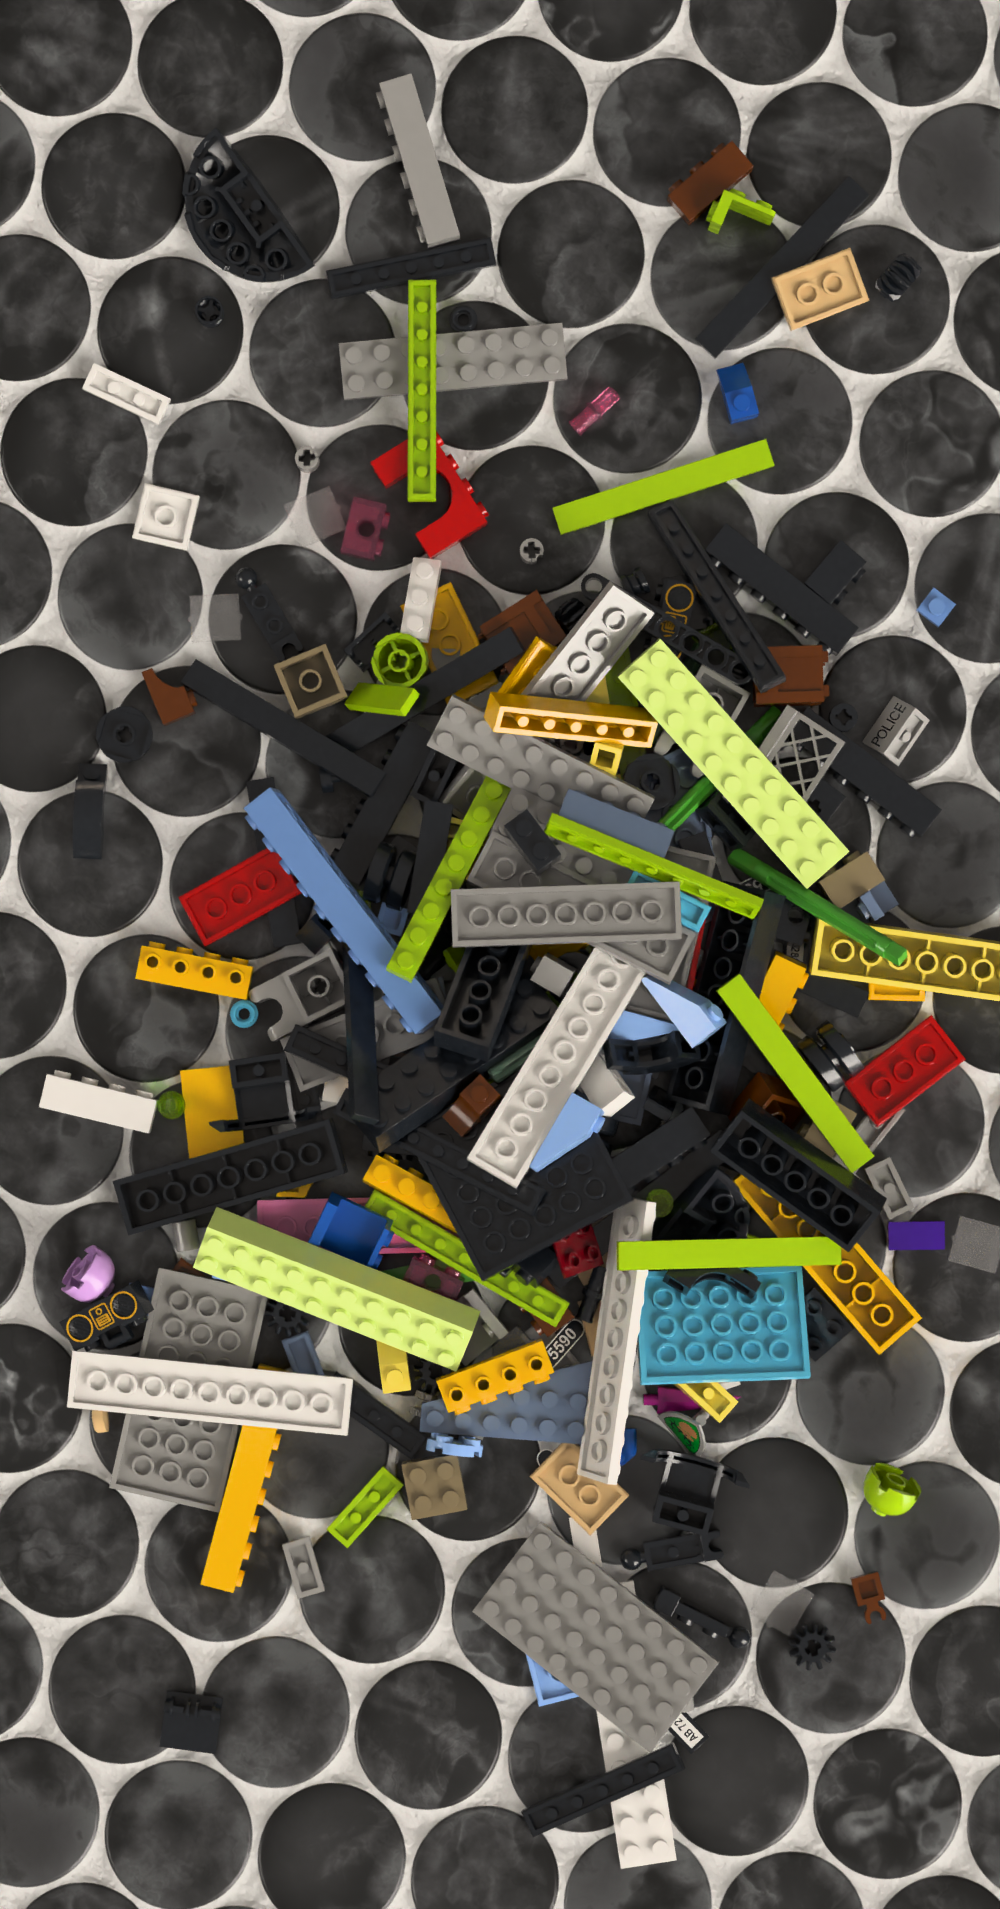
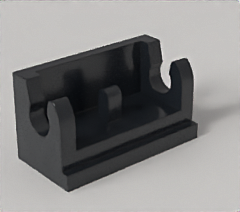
M384 612L347 646L344 652L364 673L372 666L371 660L377 643L387 635L400 633L401 629Z
M716 789L695 812L730 851L743 848L756 831L740 818L722 798L723 794Z

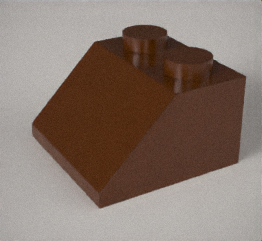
M758 1072L733 1102L728 1118L732 1121L748 1098L792 1130L806 1112L783 1081L777 1077Z

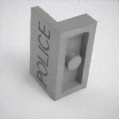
M893 696L862 743L882 754L891 763L899 766L930 720L912 705Z

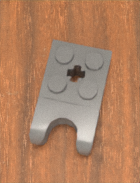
M701 665L694 677L735 721L751 693ZM663 729L653 747V753L664 756L671 746L676 744L665 729ZM693 762L690 767V773L699 779L704 773Z
M330 948L249 991L248 995L252 1002L262 1003L267 1000L276 999L282 1005L283 1014L281 1020L268 1029V1036L272 1042L280 1041V1039L290 1036L295 1024L306 1028L345 1008L343 963L335 949ZM319 980L327 984L324 993L315 991Z

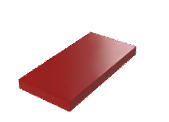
M266 848L178 897L205 947L302 894L296 886L298 883L296 877L292 874L288 875L280 865L279 861L282 858L278 853L271 852Z
M930 1015L865 1065V1069L855 1077L848 1078L843 1086L874 1126L878 1128L966 1059L933 1016Z

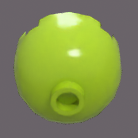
M393 633L385 636L377 643L371 664L375 676L381 683L390 686L410 687L424 678L428 671L429 658L427 650L420 640L409 634Z
M876 1463L874 1467L873 1465L870 1467L865 1477L863 1492L867 1502L872 1506L873 1512L880 1516H897L908 1512L915 1504L922 1492L920 1485L912 1477L908 1481L900 1476L903 1473L901 1469L885 1463Z

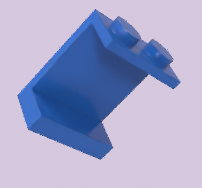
M331 1192L308 1243L317 1247L321 1246L340 1256L377 1270L383 1257L379 1252L382 1246H389L394 1232L390 1230L393 1220Z

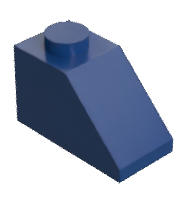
M744 363L717 369L716 372L730 424L757 418L759 411Z

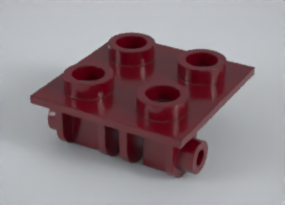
M592 1224L551 1245L554 1246L564 1279L604 1264Z

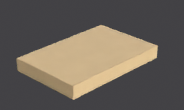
M851 248L771 278L790 331L870 301Z
M561 1443L530 1477L591 1536L629 1494L618 1483L617 1485L605 1484L578 1475L577 1469L581 1447L578 1444Z

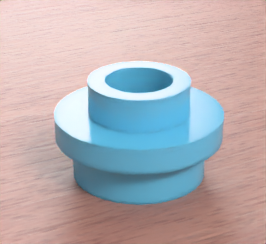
M240 1000L231 1008V1020L238 1027H251L258 1019V1009L253 1002ZM243 1008L248 1009L250 1012V1016L245 1020L239 1016V1012Z

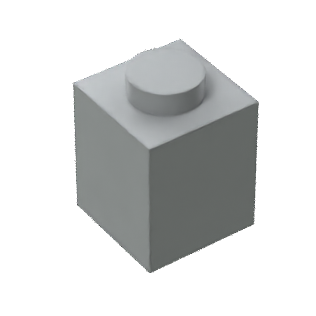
M547 952L543 958L538 956L530 969L534 974L530 980L560 997L577 969Z

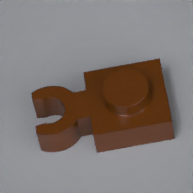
M878 1571L850 1578L858 1607L862 1605L867 1607L864 1611L866 1622L872 1624L870 1614L873 1611L880 1612L881 1619L886 1620L885 1610L878 1605V1601L885 1599Z

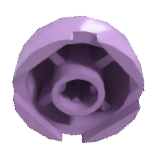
M95 1245L89 1246L84 1250L88 1254L82 1260L80 1257H77L73 1261L62 1280L66 1287H62L61 1290L80 1302L89 1303L98 1300L102 1296L107 1297L115 1286L113 1283L115 1277L113 1261L103 1250Z

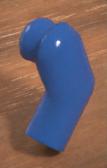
M625 1428V1441L622 1447L620 1466L625 1465L637 1453V1428Z

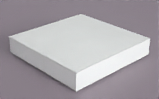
M145 483L132 538L187 551L200 496Z

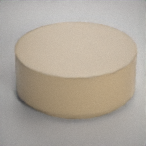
M92 1410L93 1427L97 1433L109 1431L108 1411Z

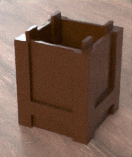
M537 590L479 626L481 630L478 634L479 641L483 638L487 641L505 629L512 627L525 652L536 636L555 647H558L566 637ZM524 653L503 664L502 667L504 669L501 670V675L507 674L509 676Z
M822 645L768 647L784 672L786 681L761 694L752 680L753 708L786 707L787 705L820 706L821 702H824V699H826V696H829V685L823 684V666L828 662V651H823Z

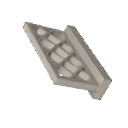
M787 705L759 747V750L771 763L774 758L776 759L777 765L774 766L781 774V767L797 764L800 781L790 782L791 786L801 784L802 798L807 802L845 744V741L792 706ZM799 720L810 726L812 737L801 740L795 739L794 728ZM814 729H816L823 735L815 736ZM791 734L792 741L785 743V741ZM828 737L837 743L831 754L819 756L817 739ZM813 741L816 757L800 760L797 744ZM793 745L796 761L780 764L778 752L781 747ZM827 758V760L821 767L820 759ZM817 760L819 772L814 778L804 780L801 763ZM812 781V783L806 790L805 783Z

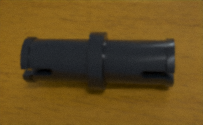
M598 1266L593 1268L587 1287H583L582 1293L584 1296L575 1318L593 1323L598 1303L602 1298L605 1267Z

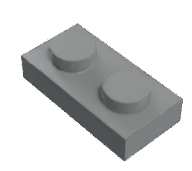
M890 1157L864 1168L873 1189L887 1198L883 1210L888 1220L914 1208Z
M310 1536L282 1543L297 1598L300 1599L325 1591Z

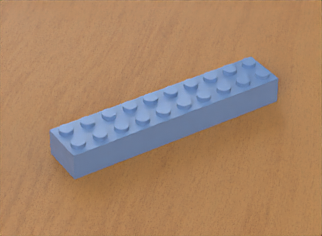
M270 787L245 806L244 810L247 812L245 819L254 830L258 829L263 833L265 837L262 838V841L271 852L279 854L282 858L279 861L280 865L288 875L292 874L298 879L299 882L296 886L306 898L309 896L314 900L316 905L313 908L323 920H329L334 926L330 930L340 943L343 941L350 947L348 954L357 965L361 964L368 971L365 974L366 978L374 988H381L385 993L382 999L387 1006L401 1014L402 1018L399 1021L409 1033L412 1031L415 1034H424L437 1024L444 1005L418 971L412 983L386 971V967L398 946L282 792Z

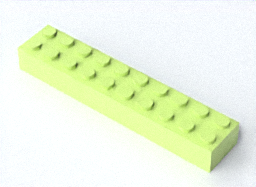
M661 638L656 640L617 675L806 889L849 852L848 848Z
M216 1207L208 1224L193 1266L197 1270L456 1372L481 1312L219 1207Z

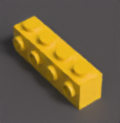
M149 941L148 947L141 946L135 979L248 1000L254 967L248 966L249 960L232 957L231 962L220 961L221 955L204 952V957L194 956L193 949L177 947L176 952L165 950L166 944Z
M376 1154L363 1178L365 1184L457 1234L433 1186L422 1180L424 1177L422 1173L410 1167L406 1171L397 1166L399 1161L387 1154H384L383 1157Z
M540 1338L459 1369L457 1372L454 1371L438 1377L436 1382L448 1413L454 1411L455 1415H459L471 1410L470 1405L480 1401L481 1405L497 1400L496 1395L507 1391L508 1395L524 1389L523 1384L533 1381L535 1385L550 1379L549 1374L554 1373V1369L543 1340Z

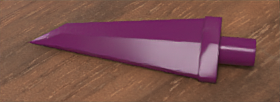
M658 1386L657 1394H643V1405H657V1414L666 1411L676 1412L702 1409L680 1389ZM733 1396L736 1400L740 1398V1396Z

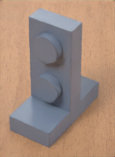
M883 881L841 909L862 922L870 923L884 916L886 912L899 905L885 881Z

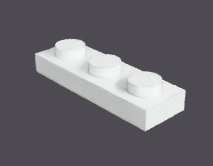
M95 363L82 387L84 391L157 425L160 424L171 401L170 398Z
M413 557L400 633L409 634L420 640V642L429 643L442 562L441 560Z

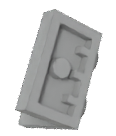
M473 1287L457 1300L459 1303L481 1311L461 1360L465 1366L498 1339L501 1340L509 1333V1330Z

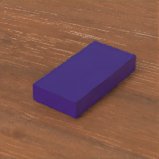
M945 1221L887 1222L888 1250L945 1249Z

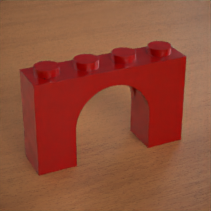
M437 431L436 473L448 482L452 491V501L448 511L441 518L415 534L429 559H434L488 525L485 518L489 516L481 501L476 504L470 495L474 490L466 477L461 480L455 470L459 469V466L451 454L446 456L441 449L444 442ZM408 439L370 462L385 489L408 476Z

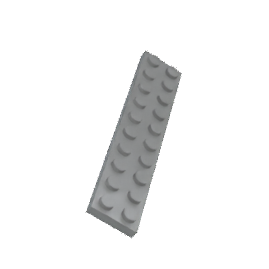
M609 581L520 695L586 701L655 614L654 611ZM539 737V738H541V739H543V740H544V739H549V740H552V741L555 740V738ZM464 765L444 790L439 802L453 804L452 814L463 820L486 775Z

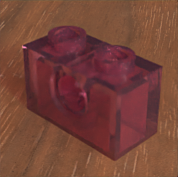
M353 497L340 551L341 554L374 562L376 555L381 556L384 540L380 539L382 528H388L391 516L390 512H386V504ZM363 523H370L374 526L375 530L371 536L363 537L359 534V527Z
M421 1254L420 1257L414 1255L403 1281L455 1301L465 1281V1278L461 1276L462 1273L448 1265L445 1269L436 1265V1260L428 1255ZM430 1274H435L440 1278L441 1284L436 1288H431L426 1284L425 1278Z

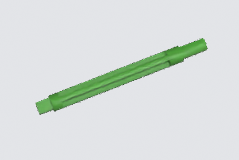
M772 706L745 734L759 747L782 712ZM704 775L658 822L665 824L669 829L675 831L717 788Z
M741 848L736 849L728 856L727 862L731 866L774 892L786 896V899L879 956L886 958L897 966H900L907 958V949Z

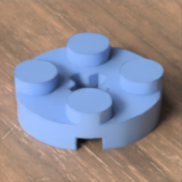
M431 1433V1437L427 1438L426 1450L435 1452V1449H443L442 1454L461 1457H474L476 1455L482 1457L483 1445L480 1444L481 1440L468 1435H459L458 1439H453L448 1434Z

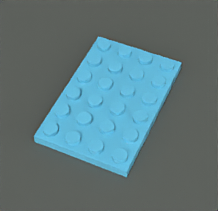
M802 1266L739 1268L742 1271L744 1269L751 1271L758 1277L757 1280L761 1282L759 1289L752 1299L719 1280L699 1282L685 1296L662 1281L667 1271H648L644 1288V1304L640 1316V1332L637 1338L640 1385L809 1379L811 1373Z

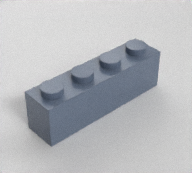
M568 789L558 812L559 816L662 858H665L674 834V830L669 829L663 823L649 821L635 812L624 811L608 801L596 800L579 790Z

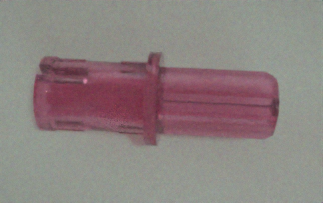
M608 387L593 402H587V407L569 422L571 427L581 436L595 421L603 419L602 415L620 399L618 393L613 388Z

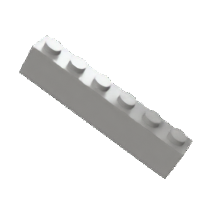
M412 73L379 83L380 92H376L380 109L386 108L388 118L384 119L388 136L394 134L397 145L392 146L396 162L402 161L405 172L400 173L404 189L410 188L413 199L408 200L412 216L418 215L421 224L416 227L420 243L426 242L428 249L460 240V233Z

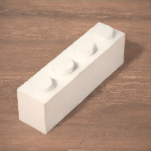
M601 1048L577 1089L581 1093L586 1094L590 1103L601 1108L604 1111V1116L610 1118L633 1100L635 1096L617 1070L607 1069L604 1050Z
M55 1070L54 1075H46L39 1107L151 1133L159 1101L152 1099L154 1093L137 1090L136 1094L125 1092V1086L110 1083L109 1088L98 1086L99 1080L83 1076L81 1081L70 1079L71 1073Z

